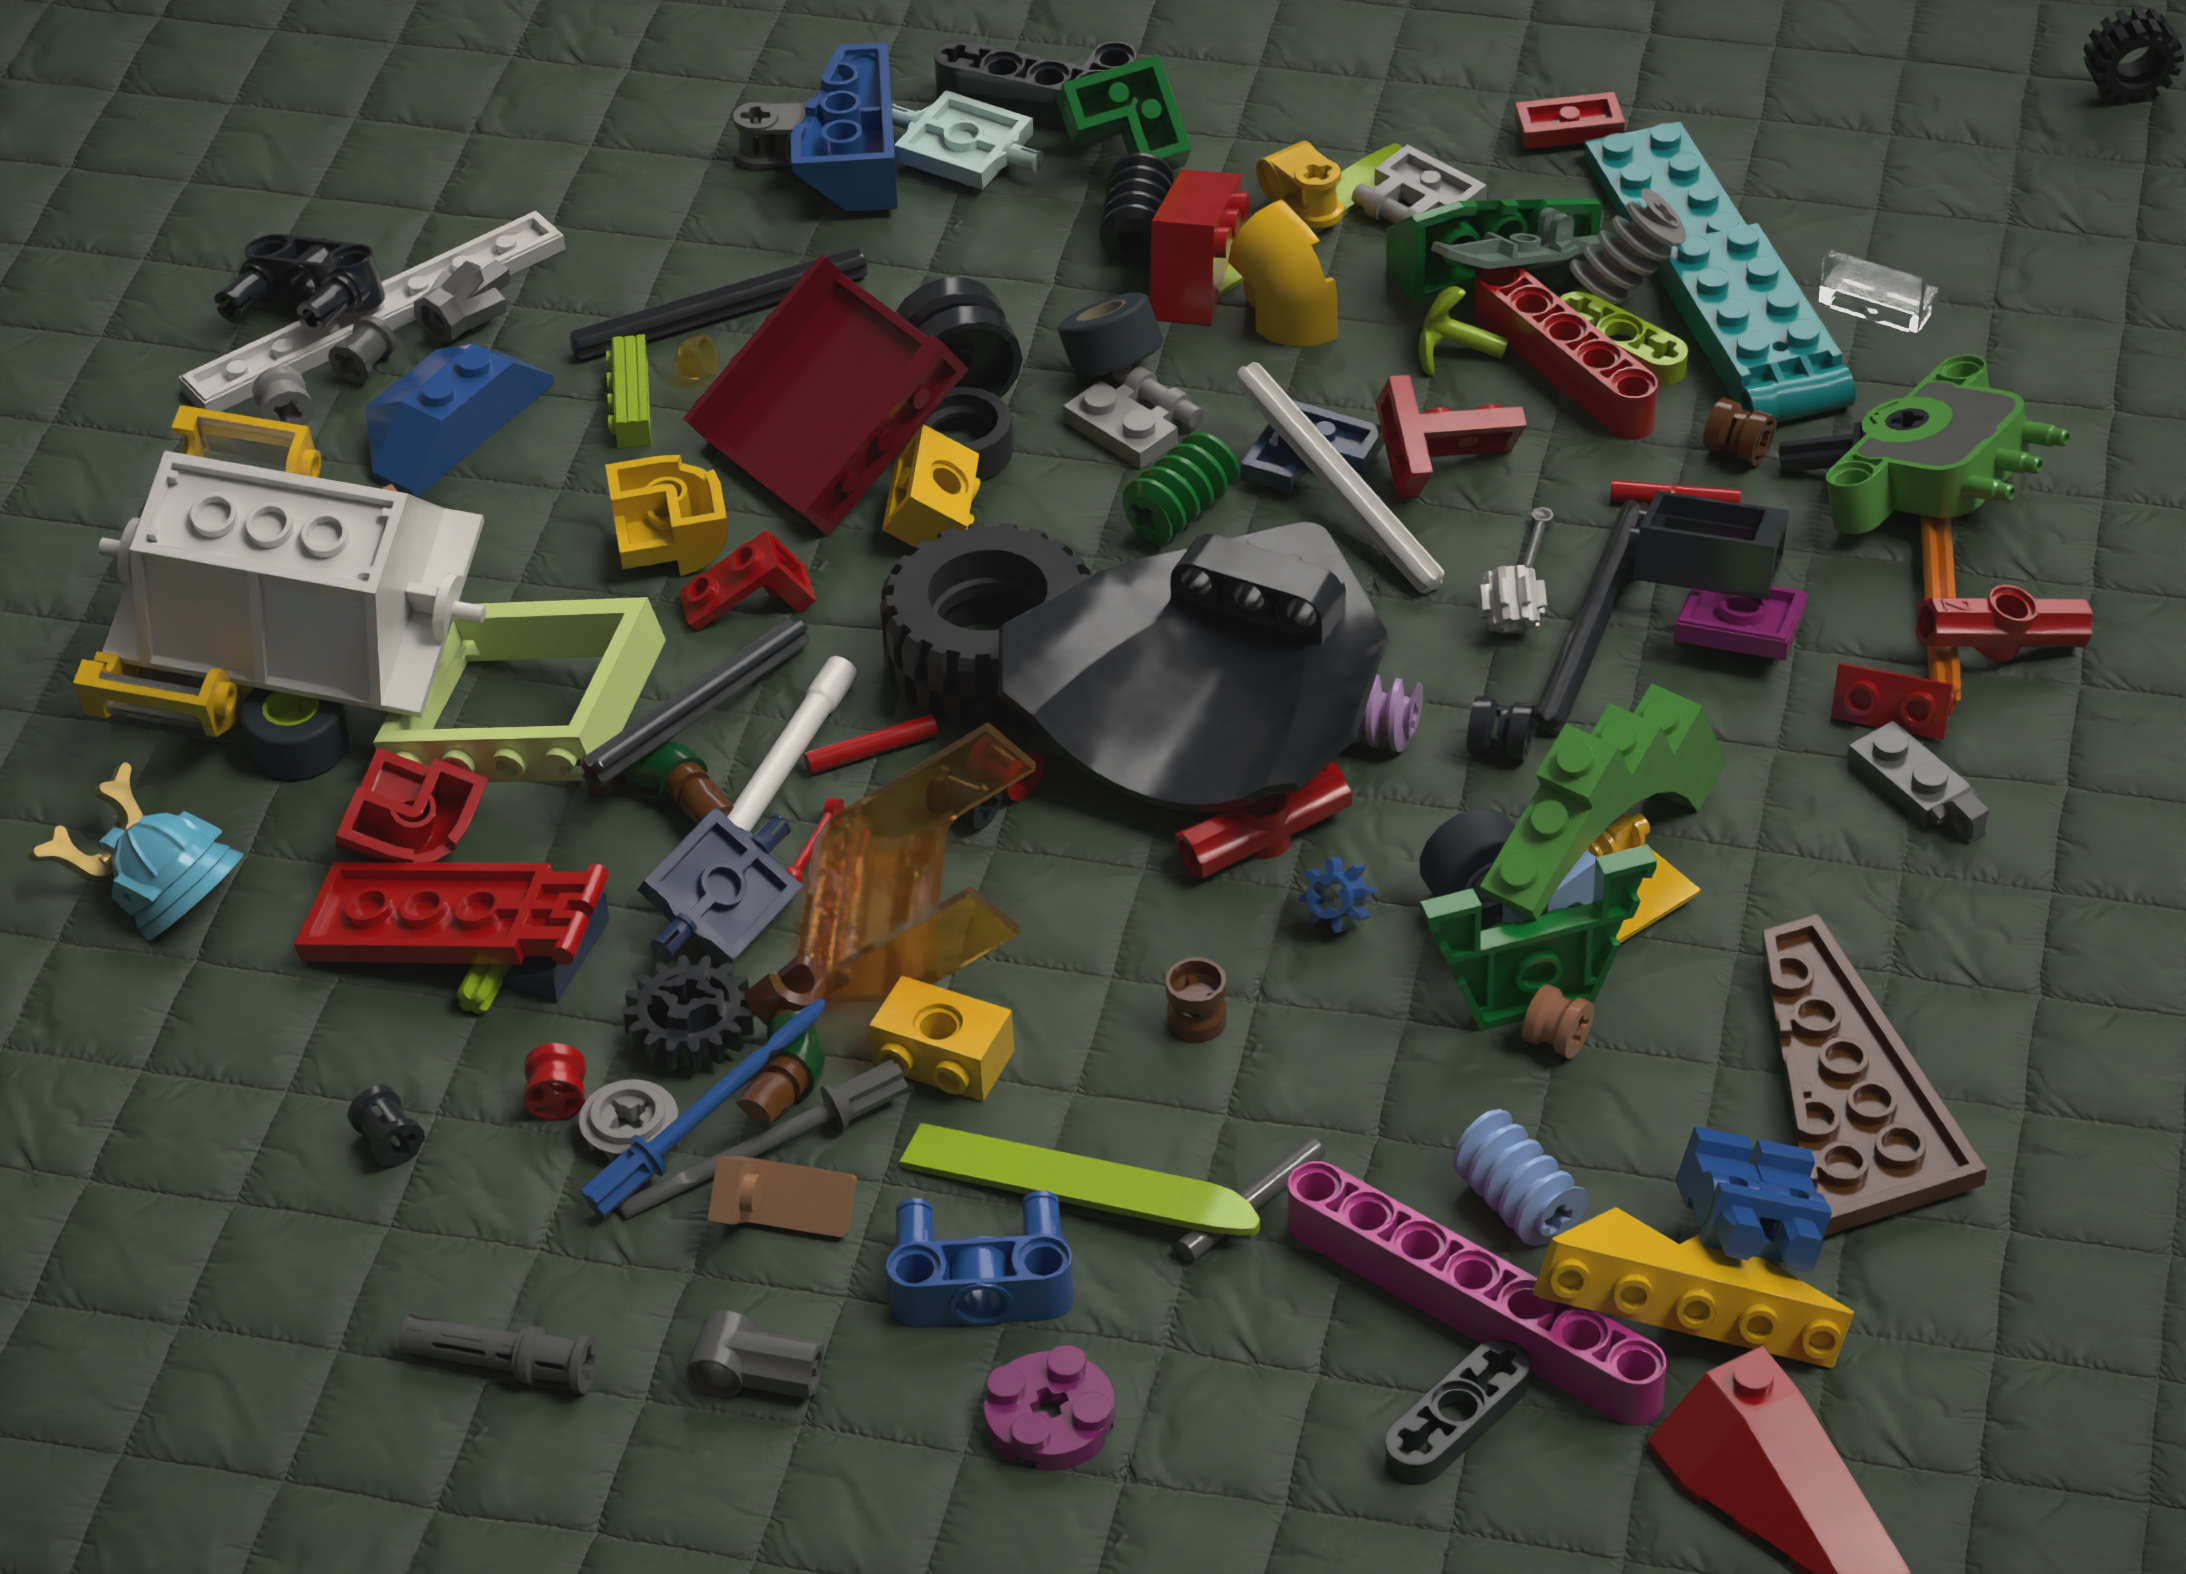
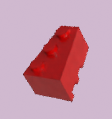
M1181 169L1152 219L1150 305L1156 321L1212 325L1221 286L1228 266L1231 244L1240 230V224L1246 223L1249 216L1250 195L1249 192H1242V174Z

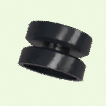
M967 277L941 278L919 287L907 296L895 311L928 337L932 334L944 343L968 368V371L953 388H980L1001 398L1007 394L1019 377L1023 360L1019 341L1011 325L1006 321L1004 311L997 297L984 283Z

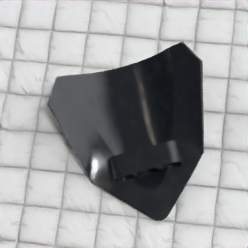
M1299 522L1234 538L1206 533L1196 537L1187 549L1145 557L1101 570L1055 597L1004 623L999 628L998 697L1027 718L1045 740L1066 759L1112 789L1140 801L1168 809L1205 813L1228 811L1249 806L1268 795L1300 791L1356 740L1380 662L1389 642L1388 633L1332 536L1324 527L1316 523Z

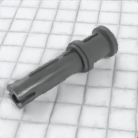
M409 1314V1316L405 1317L399 1334V1349L402 1355H417L465 1365L470 1364L511 1371L513 1376L523 1384L532 1385L537 1380L570 1385V1389L573 1392L581 1394L586 1393L591 1387L598 1363V1343L594 1336L584 1334L576 1340L546 1335L545 1330L538 1326H530L522 1329L520 1333Z

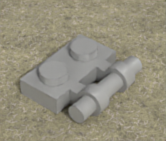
M1407 144L1375 168L1374 185L1377 186L1376 188L1372 189L1364 184H1359L1353 190L1351 197L1354 203L1364 207L1366 215L1377 221L1387 219L1396 224L1412 215L1456 201L1487 200V185ZM1403 199L1413 205L1409 208L1399 203V201Z
M1128 366L1114 371L1112 378L1122 385L1119 388L1114 389L1100 380L1063 405L1064 423L1140 470L1178 444V427L1175 426L1176 424L1183 422L1189 427L1194 428L1200 424L1204 416V411L1192 403L1190 395L1176 387L1168 389L1157 382V376L1141 366L1136 368ZM1147 400L1156 407L1150 411L1141 404Z

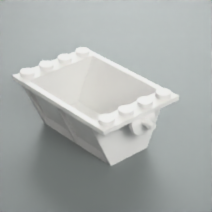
M164 451L141 518L134 517L128 522L121 541L102 538L99 543V554L118 557L117 570L119 580L126 585L102 652L119 655L121 663L205 678L211 668L225 669L229 674L231 682L235 684L422 718L453 618L483 623L485 619V606L459 601L485 521L484 517L481 514L443 508L407 493Z

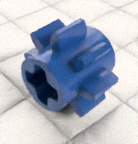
M1332 857L1326 860V874L1316 868L1308 869L1304 872L1310 884L1307 892L1297 896V899L1303 903L1307 902L1310 910L1313 912L1309 921L1311 925L1320 924L1327 919H1331V927L1334 933L1348 930V915L1357 921L1369 919L1370 914L1364 908L1368 896L1377 893V888L1367 887L1364 879L1361 877L1365 870L1363 864L1353 865L1343 871L1341 858ZM1333 884H1340L1342 887L1338 893L1339 899L1343 902L1341 905L1335 906L1333 903L1337 894L1331 887Z

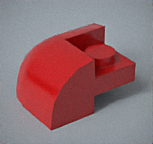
M377 747L361 786H357L336 833L335 846L377 862L438 863L443 861L456 849L467 833L489 778L433 758L429 767Z

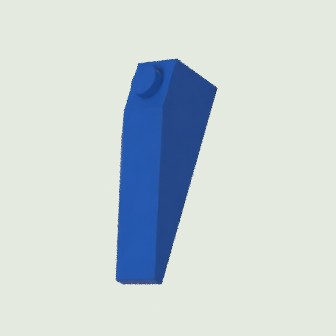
M888 42L837 45L820 77L821 87L815 98H809L805 106V117L801 125L796 124L791 132L792 172L846 211L862 210L865 212H877L882 209L898 208Z

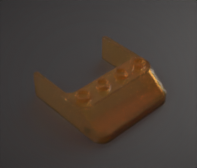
M988 722L835 814L818 832L812 848L797 956L807 955L813 958L821 968L825 978L826 992L822 998L825 1002L884 1003L901 975L933 985L1019 935L1020 926L971 886L939 904L946 835L950 825L963 813L1035 771L1036 762Z

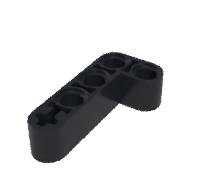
M947 41L939 45L934 52L937 98L945 91L953 92L1033 118V125L1067 132L1057 102L1062 83L1137 61V53L1130 44L1118 41L1105 42L1098 45L1092 51L1082 66L969 41Z

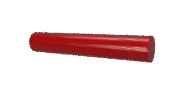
M1620 480L1611 481L1610 502L1625 503L1632 499L1638 504L1645 502L1650 505L1656 491L1665 490L1671 492L1672 486L1677 487V493L1737 503L1741 501L1740 489Z
M929 714L805 752V764L808 772L812 775L938 736V727L933 715Z

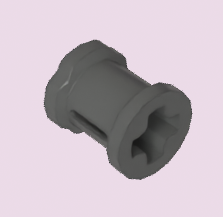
M370 315L359 318L354 323L353 334L345 342L336 343L328 353L332 369L340 378L349 383L363 384L371 377L372 366L380 358L390 356L397 346L396 337L391 328L379 318Z

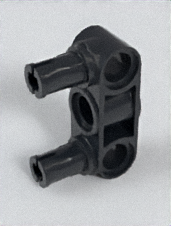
M270 234L248 243L244 250L247 260L242 264L238 277L228 287L218 292L214 298L215 303L220 304L217 307L219 314L231 322L241 319L244 313L260 301L297 306V314L303 315L299 318L302 326L310 332L320 333L326 328L328 323L341 313H361L376 308L385 300V292L373 251L369 246L332 241L325 238L316 239L285 234Z

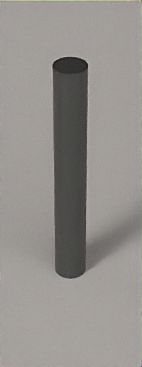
M1308 1137L1238 1194L1250 1202L1256 1212L1288 1186V1177L1293 1169L1303 1163L1320 1161L1325 1156L1323 1146L1315 1138ZM1193 1229L1176 1243V1248L1184 1260L1192 1263L1227 1234Z

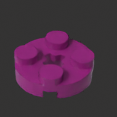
M1062 1345L1054 1348L1052 1351L1024 1355L1005 1366L994 1369L988 1376L987 1394L984 1401L987 1435L996 1450L1002 1456L1015 1463V1455L1025 1460L1035 1461L1036 1469L1057 1471L1078 1466L1098 1454L1105 1445L1104 1436L1111 1429V1426L1112 1428L1114 1426L1116 1414L1113 1387L1104 1372L1095 1364L1087 1361L1084 1352L1075 1346ZM1055 1403L1060 1405L1061 1415L1050 1418L1049 1414L1045 1411L1036 1413L1033 1411L1039 1408L1040 1405Z

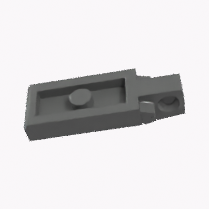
M1894 721L1849 745V763L1924 827L1932 823L1935 825L1943 823L1968 845L1986 835L1989 809L1978 799V793L1968 782Z

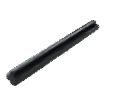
M858 248L826 256L841 273L852 281L864 278L868 273L865 256ZM815 260L573 330L570 333L571 349L577 360L583 361L606 354V351H612L613 337L622 336L623 338L632 335L636 337V335L645 334V341L647 342L780 303L798 282L800 276L809 269Z
M1631 499L1626 501L1620 509L1536 706L1534 729L1538 733L1547 732L1551 736H1557L1568 720L1634 560L1627 559L1628 539L1631 527L1637 524L1640 508H1649V505L1645 502L1638 504Z
M793 618L784 620L584 756L580 762L584 770L583 779L587 783L594 782L598 786H604L793 656L809 643L810 639L806 633L808 629L807 624L803 620L796 622Z

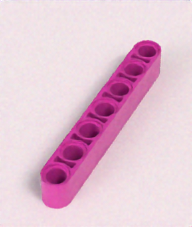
M1310 1161L1300 1164L1292 1170L1288 1177V1228L1291 1235L1299 1242L1480 1344L1491 1340H1507L1516 1343L1527 1353L1530 1361L1529 1371L1616 1421L1627 1425H1643L1652 1422L1661 1413L1664 1401L1666 1357L1662 1349L1652 1341L1599 1312L1535 1296L1532 1293L1537 1281L1536 1277L1334 1165L1323 1161Z

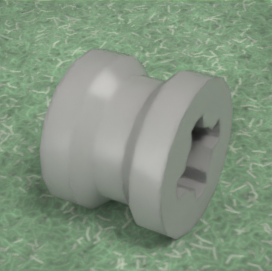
M276 366L268 368L255 379L252 394L256 405L259 407L261 419L306 426L312 419L314 412L313 402L307 393L303 376L298 370L289 366Z

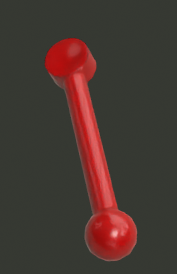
M830 797L826 800L822 819L792 866L784 868L800 883L803 880L802 870L833 821L839 822L842 819L845 810L842 799Z

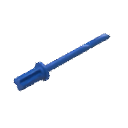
M818 999L804 1007L769 1039L765 1047L750 1054L649 1143L639 1135L635 1134L629 1139L631 1146L580 1190V1194L588 1201V1206L596 1214L599 1213L605 1218L653 1175L656 1174L662 1177L667 1172V1167L661 1156L758 1073L768 1062L770 1056L781 1052L812 1026L822 1015L825 1000Z

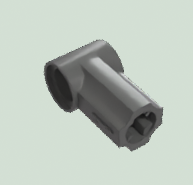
M718 1310L711 1312L705 1317L686 1368V1377L695 1389L713 1397L727 1398L735 1396L742 1387L810 1399L811 1396L816 1395L821 1381L825 1356L824 1345L820 1341L758 1331L757 1326L747 1317L732 1311Z

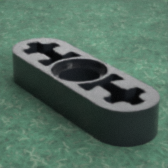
M1491 1340L1481 1344L1389 1428L1385 1438V1465L1390 1475L1405 1484L1422 1485L1433 1481L1527 1393L1530 1361L1525 1350L1516 1343L1507 1340ZM1505 1369L1511 1371V1376L1503 1373ZM1488 1370L1496 1373L1490 1381H1488ZM1460 1402L1471 1406L1476 1413L1470 1419L1452 1421L1445 1418L1440 1413V1410L1449 1403ZM1428 1428H1429V1430H1430L1431 1433H1432L1429 1437H1428ZM1427 1442V1454L1417 1451ZM1403 1448H1406L1413 1452H1411L1409 1455H1406L1403 1453Z

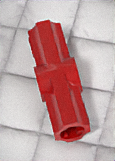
M2007 584L1998 585L1993 588L1988 598H1922L1915 611L1917 618L1915 633L1921 646L1974 647L1983 656L1998 661L2011 660L2017 655L2020 647L2085 648L2092 636L2091 619L2093 613L2086 599H2034L2024 589Z
M1331 761L1300 791L1268 795L1249 806L1222 811L1176 833V849L1183 860L1185 868L1195 880L1211 875L1247 856L1271 859L1287 851L1291 844L1292 834L1352 806V792L1345 781L1343 772Z

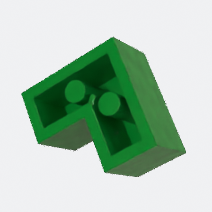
M1160 55L1062 83L1057 102L1073 148L1121 134L1128 155L1133 153H1149L1157 155L1167 162L1171 170L1185 167L1192 148Z

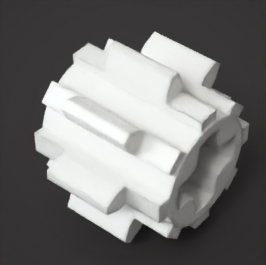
M1525 565L1501 566L1492 571L1485 572V577H1483L1484 584L1478 585L1477 602L1479 619H1488L1489 630L1491 632H1499V634L1523 633L1532 628L1536 629L1539 627L1540 615L1545 614L1547 599L1545 581L1536 580L1535 569L1527 568Z

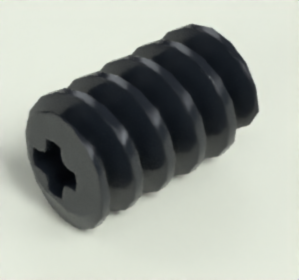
M1133 153L1121 158L1112 167L1102 214V224L1100 226V242L1105 251L1115 260L1128 265H1144L1151 263L1152 219L1174 183V178L1168 163L1159 156L1149 153Z

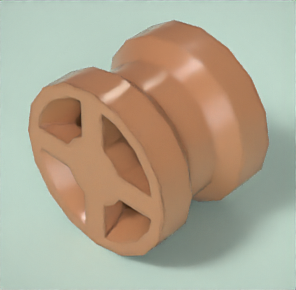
M1549 984L1543 985L1533 997L1526 1012L1522 1027V1038L1524 1041L1534 1045L1545 1042L1554 1047L1557 1055L1571 1059L1579 1052L1589 1034L1594 1017V1005L1583 998L1569 1000L1563 997L1559 988Z

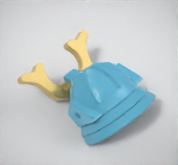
M122 763L114 770L110 781L103 782L94 789L95 797L109 803L117 811L122 821L121 829L114 827L99 841L102 850L94 856L83 854L71 842L66 828L57 826L49 832L46 843L36 846L29 851L28 858L33 862L42 860L57 862L88 880H100L113 873L112 898L129 915L132 916L134 914L137 929H140L144 938L150 941L175 923L208 894L233 869L244 853L230 849L229 845L214 842L222 833V830L186 811H183L179 816L169 813L143 816L130 788L131 766L129 763Z

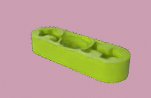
M1573 291L1559 297L1607 337L1613 335L1632 337L1633 339L1630 341H1612L1651 371L1657 378L1659 386L1676 384L1685 377L1688 347L1680 338L1591 293Z

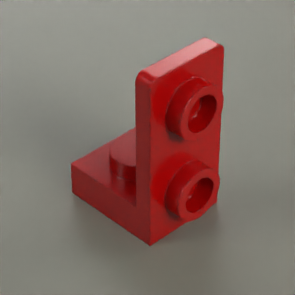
M766 529L749 542L740 545L732 554L709 570L694 577L690 583L680 590L687 623L694 630L698 631L762 586L774 600L782 598L794 610L800 613L816 602L806 565Z

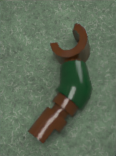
M677 741L666 742L604 786H598L594 782L587 783L588 794L609 792L621 787L625 782L634 787L659 793L667 801L678 804L686 816L697 825L714 807L726 817L734 808L715 782L710 780L705 761L689 747Z
M800 955L780 969L777 975L768 973L744 992L750 1009L767 1026V1043L781 1027L813 1001L823 998L826 992L825 978L821 968L813 958L807 955ZM815 1023L781 1052L770 1056L768 1062L762 1068L761 1074L757 1076L735 1102L750 1119L767 1123L780 1120L796 1100L808 1097L817 1086L823 1075L826 1056Z

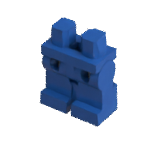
M1694 1126L1675 1182L1686 1208L1693 1209L1695 1224L1702 1227L1699 1233L1701 1245L1724 1250L1728 1257L1749 1260L1754 1256L1784 1262L1788 1269L1808 1273L1814 1269L1823 1246L1822 1239L1832 1211L1829 1204L1826 1203L1824 1195L1815 1191L1811 1179V1173L1815 1165L1812 1151L1757 1139L1753 1150L1749 1137Z

